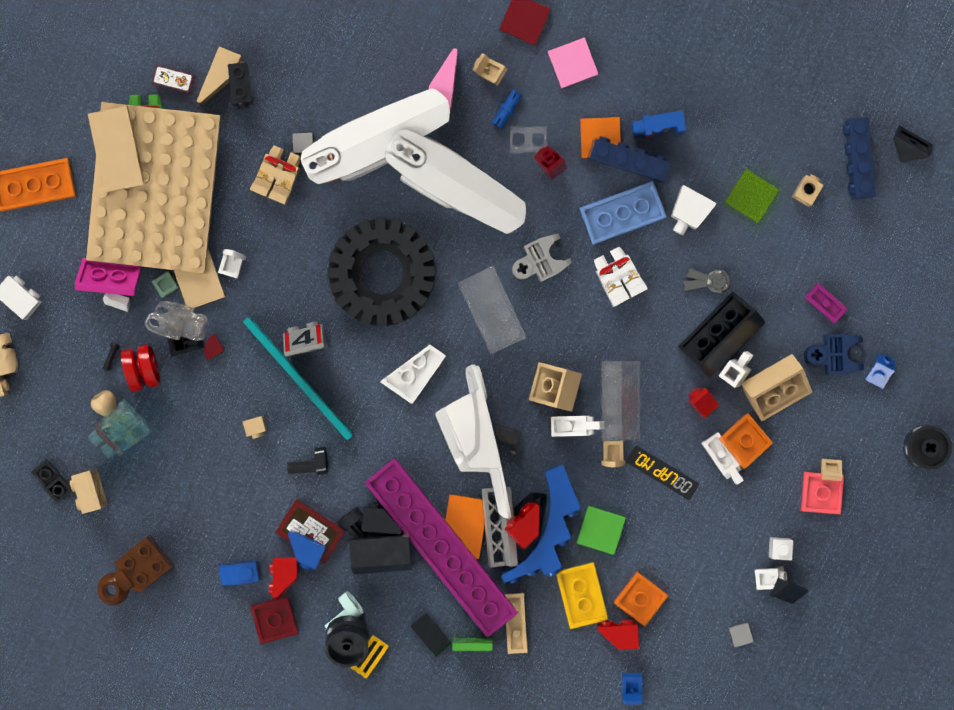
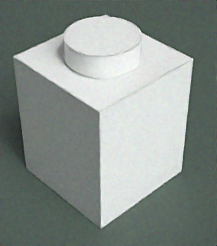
M770 537L769 557L778 560H792L793 540L790 538Z

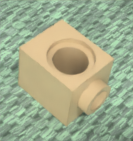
M812 174L810 176L805 175L793 193L792 198L808 207L811 206L823 187V184L820 183L821 180ZM806 184H810L813 187L811 195L806 194L804 191Z

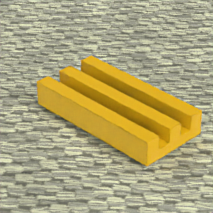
M374 635L368 641V648L373 641L377 643L359 668L357 665L350 667L366 679L389 647V645ZM379 646H383L366 672L363 671Z

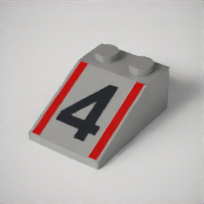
M318 321L307 323V328L299 329L298 326L288 328V332L283 333L285 357L329 347L323 324L318 325Z

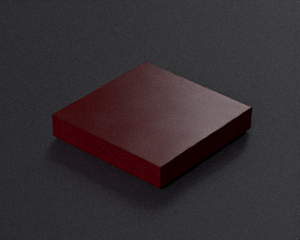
M512 0L499 30L535 46L551 9L532 0Z
M289 595L250 606L260 644L299 634Z

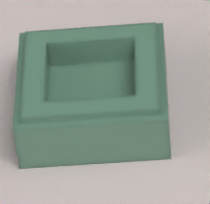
M169 271L151 281L161 298L179 289Z

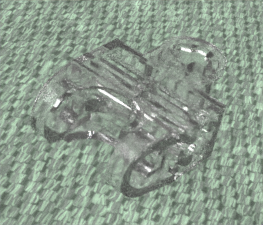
M162 301L155 307V313L149 314L145 319V325L149 331L175 340H179L183 336L199 341L205 339L206 336L204 329L208 318L205 315L194 313V308ZM160 307L167 308L168 312L161 313ZM150 319L157 320L159 326H153L150 323Z

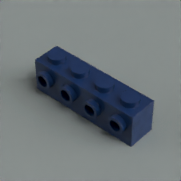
M869 117L848 119L843 124V134L846 136L847 143L845 144V155L848 156L846 170L847 175L850 176L848 192L852 200L872 198L876 196Z
M601 136L599 139L592 141L587 159L658 182L666 181L671 162L666 161V157L657 154L655 157L648 155V151L638 148L634 151L629 149V145L619 142L618 145L610 143V139Z

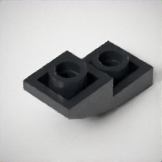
M47 458L32 470L31 473L57 503L72 492L70 485Z

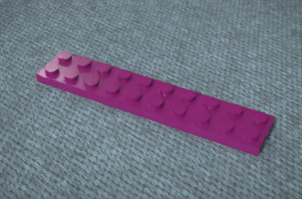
M397 458L391 460L364 482L405 535L409 534V540L486 637H489L519 613Z

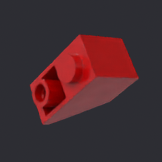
M696 387L688 394L690 398L687 401L702 418H706L719 406L706 388Z
M534 502L525 504L520 510L521 513L517 517L511 518L504 529L524 549L539 535L540 507Z
M273 558V563H270L269 571L270 575H273V583H269V594H272L273 599H279L298 580L299 562L296 558Z
M621 620V623L613 624V621H601V624L597 625L598 631L619 650L639 649L638 625L636 622L633 623V620Z

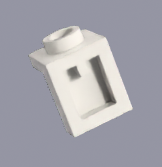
M783 566L755 570L757 590L773 589L778 577L787 581V573L784 571Z

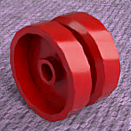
M150 344L138 346L137 353L132 348L121 351L124 375L132 392L143 390L145 383L149 388L161 384L158 363Z

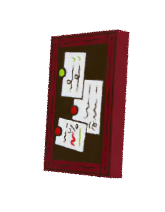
M296 499L275 533L290 542L288 533L292 529L326 545L327 547L320 562L325 564L346 530H343L339 525Z

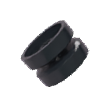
M921 425L911 429L905 436L903 452L907 460L913 465L924 469H937L950 459L952 442L948 434L942 429L930 425Z
M340 616L329 623L326 628L325 653L333 664L341 667H353L365 660L368 655L369 630L366 624L360 618L354 616Z

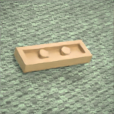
M524 593L505 594L519 612L506 623L508 654L528 653Z

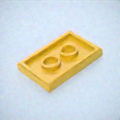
M594 562L559 570V573L556 575L570 629L608 620Z

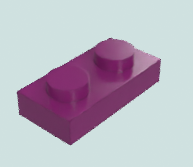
M819 283L804 297L833 324L848 309Z

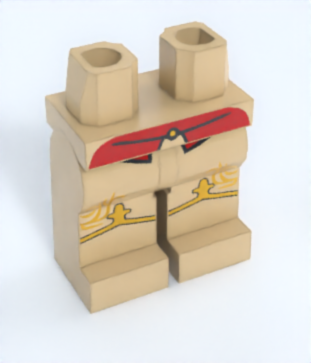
M274 145L269 155L265 154L250 190L287 205L301 169L299 168L301 156L290 153L287 162L280 159L284 149Z

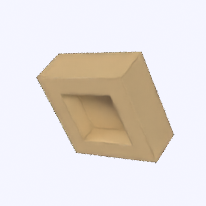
M822 459L821 480L841 481L843 477L842 460Z

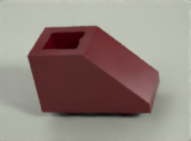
M549 145L541 148L533 156L542 171L551 180L567 169L565 160Z

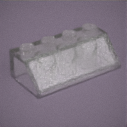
M494 266L458 283L490 354L527 338Z
M600 361V421H605V429H600V440L602 441L640 440V361Z

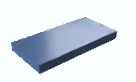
M654 181L579 208L592 245L667 218Z

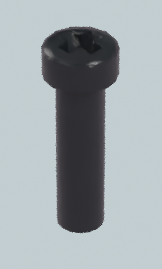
M113 342L110 344L111 348L103 366V369L109 371L116 351L120 348V345Z

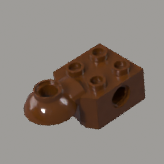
M149 535L115 562L116 573H108L99 580L97 594L105 604L111 606L119 605L126 600L130 589L142 592L171 569L174 564L151 535ZM109 585L116 587L117 592L115 595L109 593Z

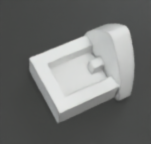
M224 249L218 273L238 279L243 260H246V256L233 250Z
M105 293L103 297L104 304L128 312L130 298L119 294Z

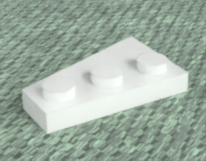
M429 345L380 382L413 404L446 355Z

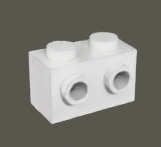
M8 275L0 284V300L22 320H27L42 303L38 299L40 295L33 289L28 290L24 286L25 282L18 276Z

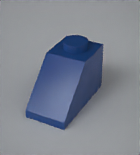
M291 529L288 537L296 559L301 563L300 566L307 570L316 569L327 546Z
M258 560L219 565L221 585H239L259 582L261 580Z

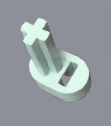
M346 591L338 598L344 610L332 620L340 616H354L358 618L363 614L362 607L350 592Z

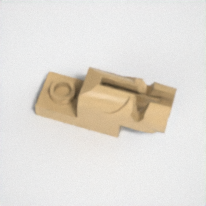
M10 333L0 335V397L9 395L8 390H10L7 379H4V376L18 372L19 368L15 349L6 348L8 344L12 343Z

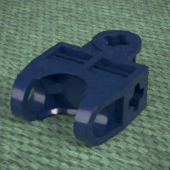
M848 334L823 335L824 345H811L804 351V359L808 364L825 365V374H848L864 370V364H857V362H853L848 358V349L858 342H863V337ZM812 353H819V357L815 359V357L811 356Z

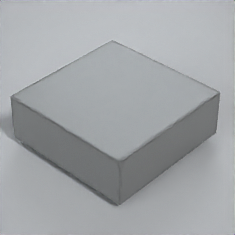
M313 133L293 134L294 154H302L303 150L313 144Z
M748 622L729 627L734 647L753 642Z

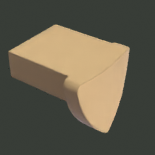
M603 441V461H601V465L606 467H621L625 465L623 441Z

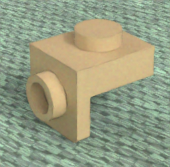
M483 53L475 61L473 71L478 76L497 86L508 70L505 66L490 59Z

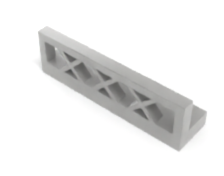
M506 486L511 517L513 518L511 487ZM494 488L482 489L488 565L490 568L518 566L516 542L504 530L511 518L507 519L499 514V520L496 524L490 521L491 513L494 510L498 513V509L496 508V502L492 504L488 500V492H494ZM495 530L501 535V539L497 544L492 540V534ZM497 549L502 553V562H494L493 555Z

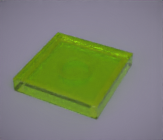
M745 169L724 203L754 222L759 223L779 189L748 169Z

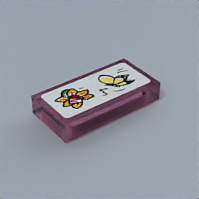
M156 64L151 84L190 94L195 74Z

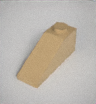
M222 47L218 48L197 99L199 104L204 105L229 83L228 64L243 63L241 55Z

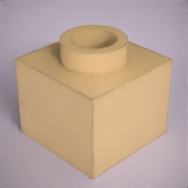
M264 415L242 421L246 436L252 435L253 439L264 436L263 432L268 431Z

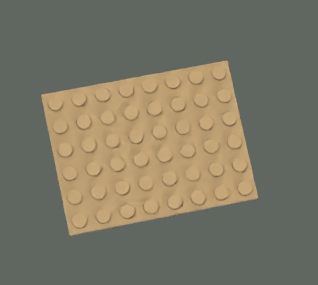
M101 102V111L128 106L144 185L104 193L96 156L86 260L205 273L221 115Z

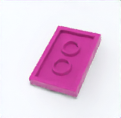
M83 258L75 281V290L135 296L142 266L89 261Z

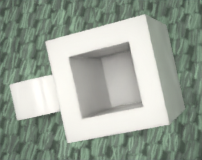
M746 351L743 352L739 360L736 358L729 360L719 377L734 388L741 386V383L744 382L751 371L746 365L753 355Z

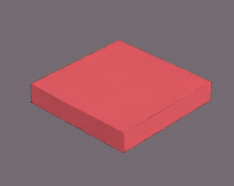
M804 472L801 511L841 515L844 475L841 481L821 480V473Z

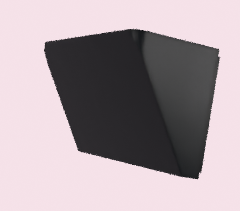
M778 577L770 596L793 604L809 590Z
M427 613L411 625L414 632L436 657L451 644V641Z

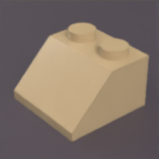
M539 362L529 400L572 412L582 373Z
M97 468L71 476L70 486L72 491L76 492V506L78 510H81L82 514L109 506Z

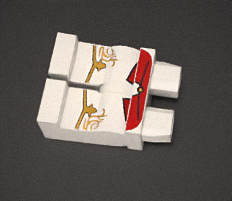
M620 247L610 251L615 260L614 262L608 264L604 255L594 260L597 269L595 272L612 307L630 299L629 296L633 297L648 289L629 255H625Z

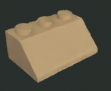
M793 354L741 383L748 400L761 422L813 393L803 367Z

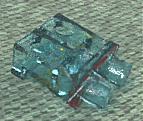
M123 399L118 403V407L105 416L100 422L98 421L94 424L95 430L89 435V440L94 446H98L104 441L106 444L101 448V451L107 458H110L116 453L121 456L124 454V451L131 448L151 431L149 424Z

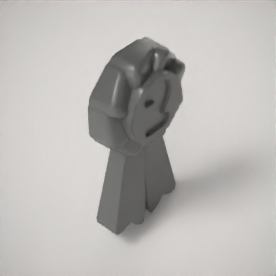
M689 268V273L686 277L695 280L683 281L685 285L684 291L708 287L711 292L722 294L730 288L731 278L723 270L716 269L706 275Z

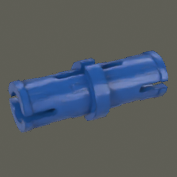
M512 89L505 103L500 105L501 109L491 123L502 129L509 116L514 114V108L523 95Z

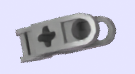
M559 234L542 237L525 245L523 249L527 256L514 263L512 267L513 275L517 279L523 280L536 274L539 281L542 282L557 275L573 263L571 258L563 261L555 260L550 256V247L555 241L561 239ZM519 264L527 266L526 274L518 273Z

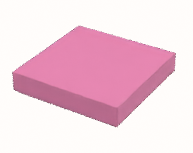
M585 37L548 51L561 89L598 75Z

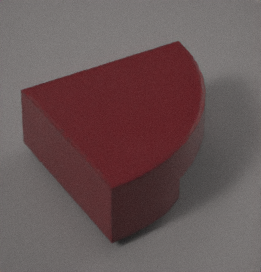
M216 334L210 336L205 344L204 353L207 360L225 351Z

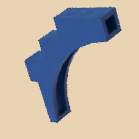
M563 464L544 471L550 497L549 515L544 532L537 545L526 558L518 563V566H514L501 573L504 583H515L520 580V576L527 574V577L537 574V569L540 568L543 575L548 574L550 577L558 574L559 569L562 568L553 546L561 547L569 543L568 540L572 538L563 516L566 515L567 518L578 514V510L581 509Z

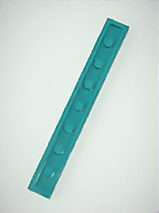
M247 317L243 323L343 437L349 440L353 436L351 430L251 317Z

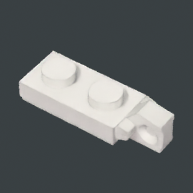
M551 417L552 437L590 436L594 434V429H605V421H594V417Z
M717 432L701 444L726 479L731 477L734 483L738 485L744 481L738 473L742 469L737 460L718 439L721 435Z

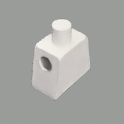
M683 185L671 217L678 220L673 231L683 236L688 226L692 229H697L715 207L716 203Z

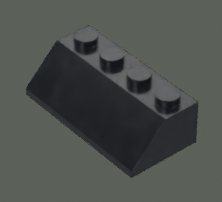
M732 292L678 348L703 373L711 378L766 322L757 310L736 293Z

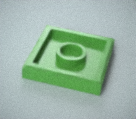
M588 505L576 543L614 555L626 517Z
M453 638L452 650L491 651L492 638Z

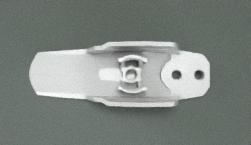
M432 88L380 108L332 130L302 151L301 162L309 179L317 184L341 178L343 181H350L388 164L386 162L385 150L395 133L405 129L424 137L448 123L450 115L448 100L440 92ZM401 143L396 145L398 151L402 150ZM330 153L335 155L332 161H329L327 158ZM315 162L318 165L315 169H310V163Z
M405 129L395 133L385 150L386 162L402 174L400 180L409 187L445 208H453L506 234L516 230L524 223L526 215L525 202L486 173L473 166L465 158L427 136L423 137ZM398 143L402 144L401 151L396 149ZM412 154H419V160L414 161Z
M474 364L466 368L469 394L437 411L435 415L461 472L490 473L498 513L502 517L509 519L512 517L500 456L486 403L487 393L480 367Z

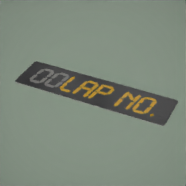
M638 446L634 447L626 460V463L690 500L699 485L698 482Z

